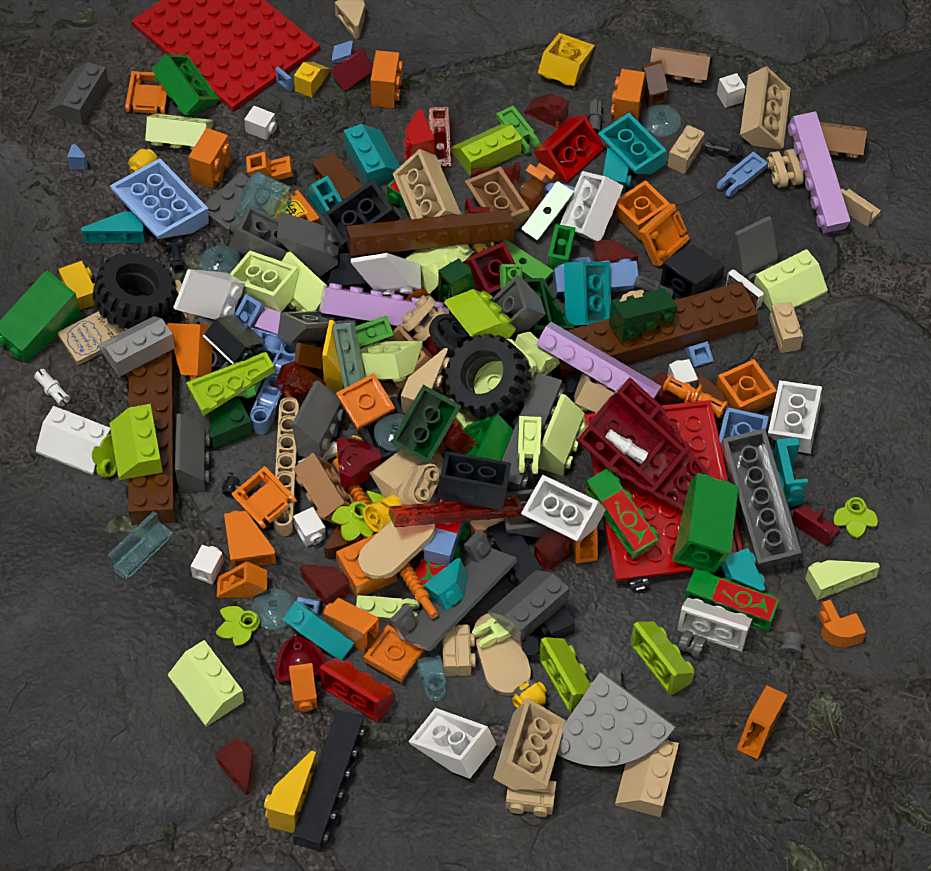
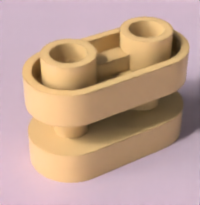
M794 149L785 150L783 157H781L779 151L769 153L766 162H768L767 168L771 169L774 185L776 184L778 188L787 187L788 180H791L793 185L803 184L804 175L800 170L799 159Z
M430 295L420 297L415 303L416 307L412 312L408 311L401 319L403 321L401 326L407 332L412 329L416 331L413 335L416 341L423 342L430 336L429 325L437 315L448 314L442 307L437 310L433 308L436 301ZM428 314L429 318L421 325L419 322Z
M434 464L412 467L408 471L399 490L398 498L400 503L405 507L427 504L439 483V468Z

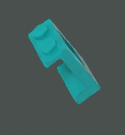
M798 437L777 439L773 452L788 507L802 505L808 484L807 479L794 480L792 472L800 446Z

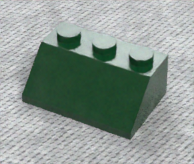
M422 385L390 443L430 464L462 406L431 388Z

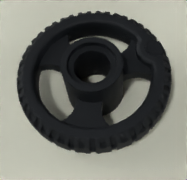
M452 314L437 315L429 325L431 339L441 350L447 348L448 355L454 356L456 354L454 351L457 347L460 348L464 341L467 339L473 340ZM438 327L445 332L443 336H441Z

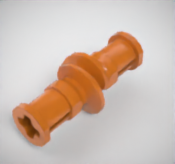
M672 374L668 376L662 388L663 392L668 391L678 396L679 399L685 400V403L711 400L713 413L719 420L728 406L727 401L722 402L712 397V395L702 392L703 385L700 384L695 389L690 384L675 379Z

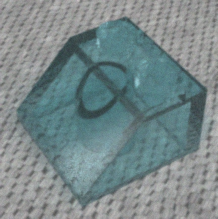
M256 171L245 184L235 213L243 216L247 206L250 205L279 219V214L284 212L291 204V187Z

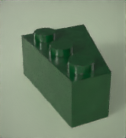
M459 258L438 270L439 302L444 303L448 298L472 289L475 290L472 270L469 265L464 264Z
M523 278L541 298L546 314L527 332H531L539 340L545 327L550 322L566 331L575 328L566 319L563 308H559L555 301L556 297L544 278Z
M665 288L644 292L643 296L634 298L633 295L627 296V300L621 302L617 299L611 300L609 326L621 343L633 340L638 335L646 331L650 332L664 323L668 324L676 318L678 306Z
M237 396L209 412L213 451L253 435L251 420Z

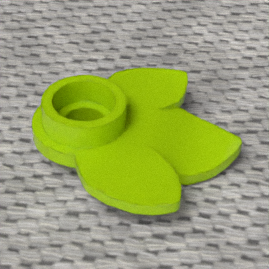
M111 434L103 438L100 446H94L92 451V460L97 465V473L104 478L113 476L117 471Z
M853 497L846 502L845 507L836 511L833 522L838 527L846 526V530L852 537L859 538L864 534L866 526L876 527L878 519L875 512L867 508L863 499Z
M353 502L349 507L341 506L332 515V522L342 525L341 534L346 541L356 539L360 533L365 537H370L374 532L365 522L363 513L367 505L364 502ZM355 510L359 511L361 516L357 515Z
M238 606L222 608L220 612L226 621L217 629L216 635L223 639L233 638L235 646L243 645L250 640L252 632L259 627V617L256 613L244 611ZM246 621H252L249 625L245 624Z

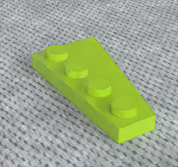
M264 352L186 382L201 414L204 416L275 372V368L267 353Z

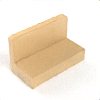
M841 189L850 216L866 227L880 216L881 210L852 190L848 189L845 191Z

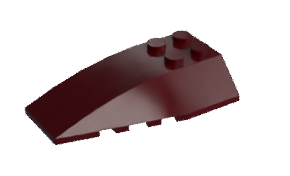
M631 377L607 399L576 438V441L608 470L681 511L684 509L689 483L695 475L700 473L710 476L698 457L695 458L691 452V447L687 441H684L677 432L678 428L673 422H670L664 408ZM610 429L625 439H631L633 444L648 452L646 459L641 465L622 453L605 437Z

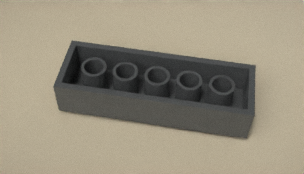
M537 373L520 416L541 417L542 443L561 394H564V389H561L562 380ZM519 419L501 460L511 463L506 492L528 490V482H532L535 476L532 471L533 459L524 458L525 470L524 473H519Z
M765 428L723 438L721 449L731 484L739 486L737 505L750 550L757 561L756 568L761 569L798 560L801 556V549Z

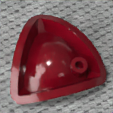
M340 437L337 440L341 486L350 488L361 484L371 477L370 472L380 464V451L360 440Z
M300 635L292 636L284 642L279 651L275 666V679L278 682L291 681L289 666L312 663L313 674L318 676L320 675V667L327 660L320 648L310 639Z

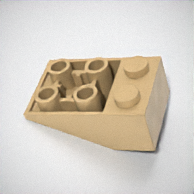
M444 348L408 377L401 394V406L404 416L422 385L442 395L443 381L448 379L445 376V371L450 365L448 364L450 358L448 357L447 348Z

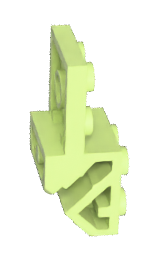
M531 332L518 334L515 342L512 339H507L521 350L526 356L525 359L529 361L531 366L529 371L532 373V380H529L528 383L531 387L537 373L547 375L560 364L558 357L536 345L538 339ZM492 361L480 368L474 380L476 394L489 392L498 385L503 375L502 361Z

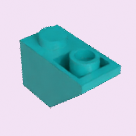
M748 548L729 555L721 564L725 577L732 582L748 586L759 592L765 590V579L761 573H758L755 566L757 564L756 558Z

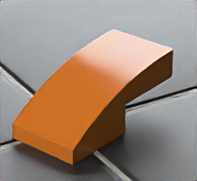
M541 163L537 167L530 164L526 169L529 174L546 184L550 182L556 183L560 179L555 172Z

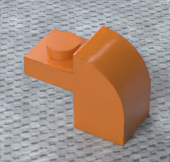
M266 152L246 156L247 173L252 181L260 186L274 187L277 186V180L293 176V165L290 156L270 161Z
M831 599L822 602L818 612L820 622L823 624L820 633L822 638L827 643L841 648L862 643L866 631L857 613L840 618Z

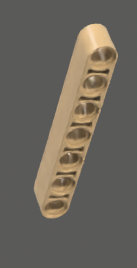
M286 397L279 404L275 477L282 484H289L285 487L296 497L295 477L297 474L293 468L297 466L298 455L292 422L299 411V404L295 398ZM290 500L287 502L290 507L273 521L276 534L283 537L290 535L294 529L295 503L293 504Z

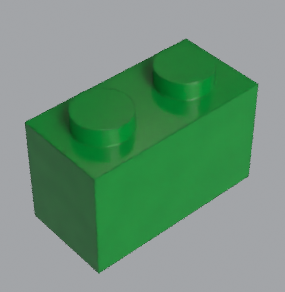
M555 224L547 260V266L552 270L564 263H570L576 227Z

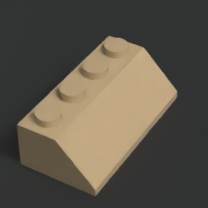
M767 66L748 75L740 135L752 146L782 149L784 147L791 88Z
M418 149L393 173L411 219L461 214L436 155Z
M526 698L512 715L493 779L512 790L545 789L548 786L563 730L561 728L566 723V720Z

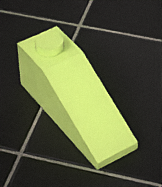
M827 560L822 563L816 562L812 564L807 570L805 579L817 600L876 578L880 566L878 563Z

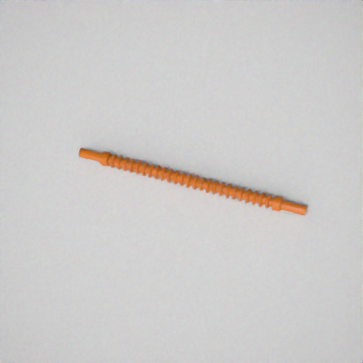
M336 458L333 464L339 472L338 458ZM360 485L346 488L354 502H364L366 505L371 504L363 489L360 488ZM407 563L399 571L400 575L403 577L406 585L409 586L412 594L415 595L417 602L423 605L430 618H436L438 612L429 599V593L425 590L422 582L419 581L413 568L410 567V563Z

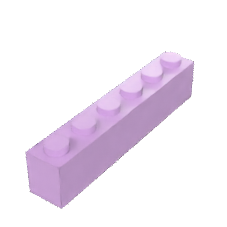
M811 112L793 116L788 124V131L794 139V151L800 158V170L805 174V186L811 194V206L817 213V225L821 227L823 233L846 229L850 223V218L817 113Z
M330 283L329 286H323L319 310L321 313L367 321L387 316L389 324L398 326L403 322L401 320L408 311L412 312L416 307L415 303L419 298L412 297V300L403 299L404 296L399 294H391V297L383 296L381 291L371 290V293L362 292V288L350 286V290L342 289L340 284ZM436 301L433 308L437 310L442 307L449 314V308L444 306L445 303ZM426 314L419 323L422 325L429 318V315Z
M552 322L545 327L536 343L539 347L614 391L629 377L654 399L662 387Z

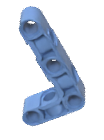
M251 328L266 342L262 347V353H267L270 360L273 361L275 372L265 378L250 414L252 430L257 434H265L270 430L279 412V404L286 397L298 368L294 364L296 345L286 344L285 340L278 338L276 334Z

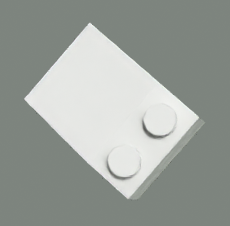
M389 253L351 259V264L372 289L383 292V296L391 297V294L399 292L401 294H412L413 290L421 289V265Z
M188 269L174 309L211 319L234 315L245 283L224 272Z
M437 708L433 710L409 740L412 746L448 770L467 778L472 777L497 745L488 726Z

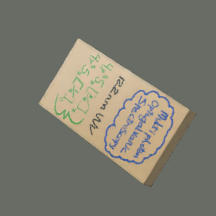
M98 311L62 329L57 334L76 364L80 365L102 354L98 344L128 329L124 328L123 330L118 328L116 324L108 323V319L103 318Z

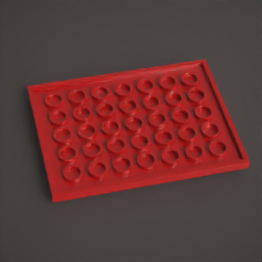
M161 0L131 20L132 26L163 53L188 55L207 80L211 89L220 98V101L233 112L277 81V67L289 73L320 51V45L266 0Z
M711 400L662 405L670 422H673L678 428L677 432L684 441H687L691 447V452L695 458L698 457L710 476L722 481H728ZM596 413L584 414V426ZM590 454L594 476L607 469ZM617 475L620 479V485L631 494L634 505L637 509L640 508L643 511L646 522L649 526L654 527L659 540L654 548L633 560L602 516L615 582L646 576L649 578L694 572V569L697 568L672 561L683 511ZM736 515L731 553L729 555L743 550Z

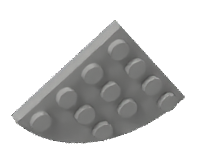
M600 672L561 728L563 733L557 755L589 766L620 765L642 758L655 748H658L670 737L677 727L603 672Z

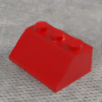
M422 109L417 110L405 129V138L402 139L405 149L403 152L405 162L418 149L432 154L435 152V139Z
M581 115L568 119L533 152L542 165L555 172L560 180L566 183L605 147L586 115Z
M336 657L320 667L322 689L379 723L394 703V693L389 686L374 681L371 675L366 672L361 673L346 660L342 661Z

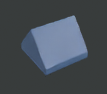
M71 145L67 156L69 169H88L86 155L77 145Z

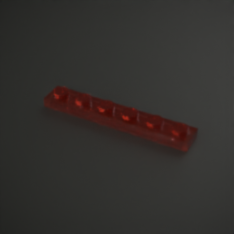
M505 496L503 510L446 501L389 506L388 514L394 527L519 517L523 516L521 514L523 507L517 496Z

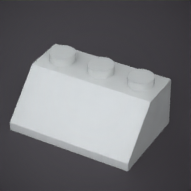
M582 171L575 187L574 195L569 201L560 225L576 227V235L600 242L609 219L613 214L617 200L621 195L623 185L608 177Z
M779 380L768 436L775 441L777 439L798 437L800 444L798 452L811 454L822 401V387Z
M53 406L42 424L36 453L94 476L97 471V465L92 460L93 447L100 446L103 438L111 434V429Z
M542 475L521 514L579 542L596 529L606 509L599 501Z
M687 597L681 609L677 630L685 632L687 629L697 637L703 636L708 641L742 652L752 618L742 613L727 611L721 606H712L704 603L702 600Z

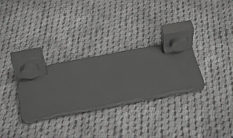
M478 530L464 544L472 560L465 567L468 579L464 598L448 611L431 601L438 612V616L434 619L430 618L425 608L415 617L411 607L404 604L390 619L399 639L426 651H431L517 563L516 557L493 549L485 533Z

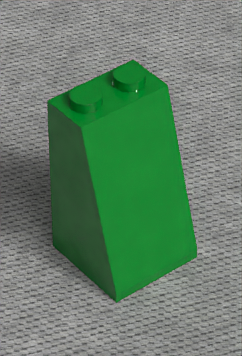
M46 270L0 320V346L7 347L14 358H20L26 363L58 337L57 332L72 325L81 318L76 293Z
M697 473L689 483L672 561L714 574L731 553L738 485L712 478L707 474Z

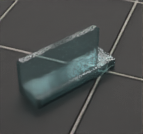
M155 511L144 519L108 554L110 568L125 580L132 576L173 536L172 531L159 522L158 514Z

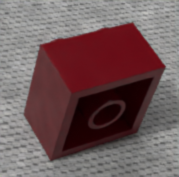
M505 241L474 254L463 262L469 265L472 270L475 290L479 292L486 291L490 295L501 291L499 265L516 264Z

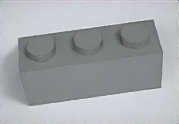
M153 316L98 344V348L118 377L174 349L175 345L173 333L163 319Z

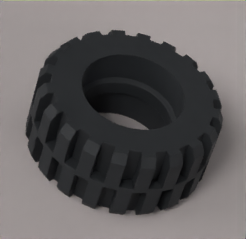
M126 252L124 255L119 253L114 257L108 258L99 267L92 293L95 308L97 311L100 310L99 314L103 318L108 319V323L116 324L118 328L123 330L124 328L130 329L153 316L165 321L167 316H169L176 294L175 279L172 277L169 269H165V265L162 262L155 261L154 257L144 256L143 253L133 254V252ZM121 287H134L145 292L148 296H133L123 291Z
M480 334L473 336L472 341L469 339L464 341L461 348L457 347L454 351L456 353L454 357H450L448 361L450 367L446 368L445 376L448 377L445 380L446 388L449 389L448 394L454 402L462 406L461 409L471 416L481 420L498 413L504 418L509 416V411L515 412L519 408L517 405L520 401L524 402L527 398L525 392H529L531 387L528 383L529 380H532V373L529 371L531 366L529 361L525 359L526 356L523 352L500 335L494 336L493 334H484V337ZM492 361H502L503 375L498 385L489 392L476 394L474 380L480 368Z

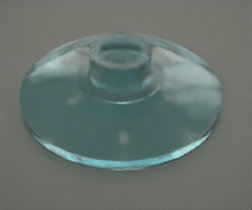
M654 105L644 111L642 125L652 135L669 136L680 128L681 117L670 106Z
M217 245L207 249L202 254L200 267L204 271L230 274L239 264L241 258L235 249L226 245Z
M389 414L377 422L374 428V437L380 447L391 452L401 450L390 442L397 431L393 430V428H399L405 415Z
M269 589L260 593L254 599L251 611L258 615L260 620L259 626L269 630H278L289 625L283 618L295 600L284 590ZM271 604H277L274 608L270 607Z

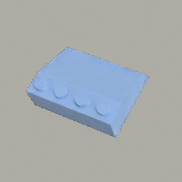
M160 158L110 185V189L158 239L190 234L209 224L208 207Z

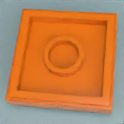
M374 373L336 393L337 398L357 430L395 411V406Z
M387 625L363 656V661L402 683L426 650L399 639L395 629Z

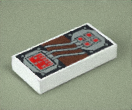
M732 269L728 273L726 286L742 281L752 303L758 309L762 305L764 292Z

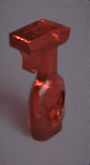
M515 162L513 166L504 167L505 174L511 179L513 184H517L519 181L520 162ZM471 169L470 179L493 169Z

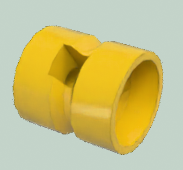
M391 494L364 508L365 522L371 530L379 532L400 512L404 511L405 506L400 503L398 496Z

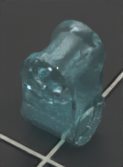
M440 655L417 659L418 672L422 679L426 696L433 701L441 700L446 694V678Z

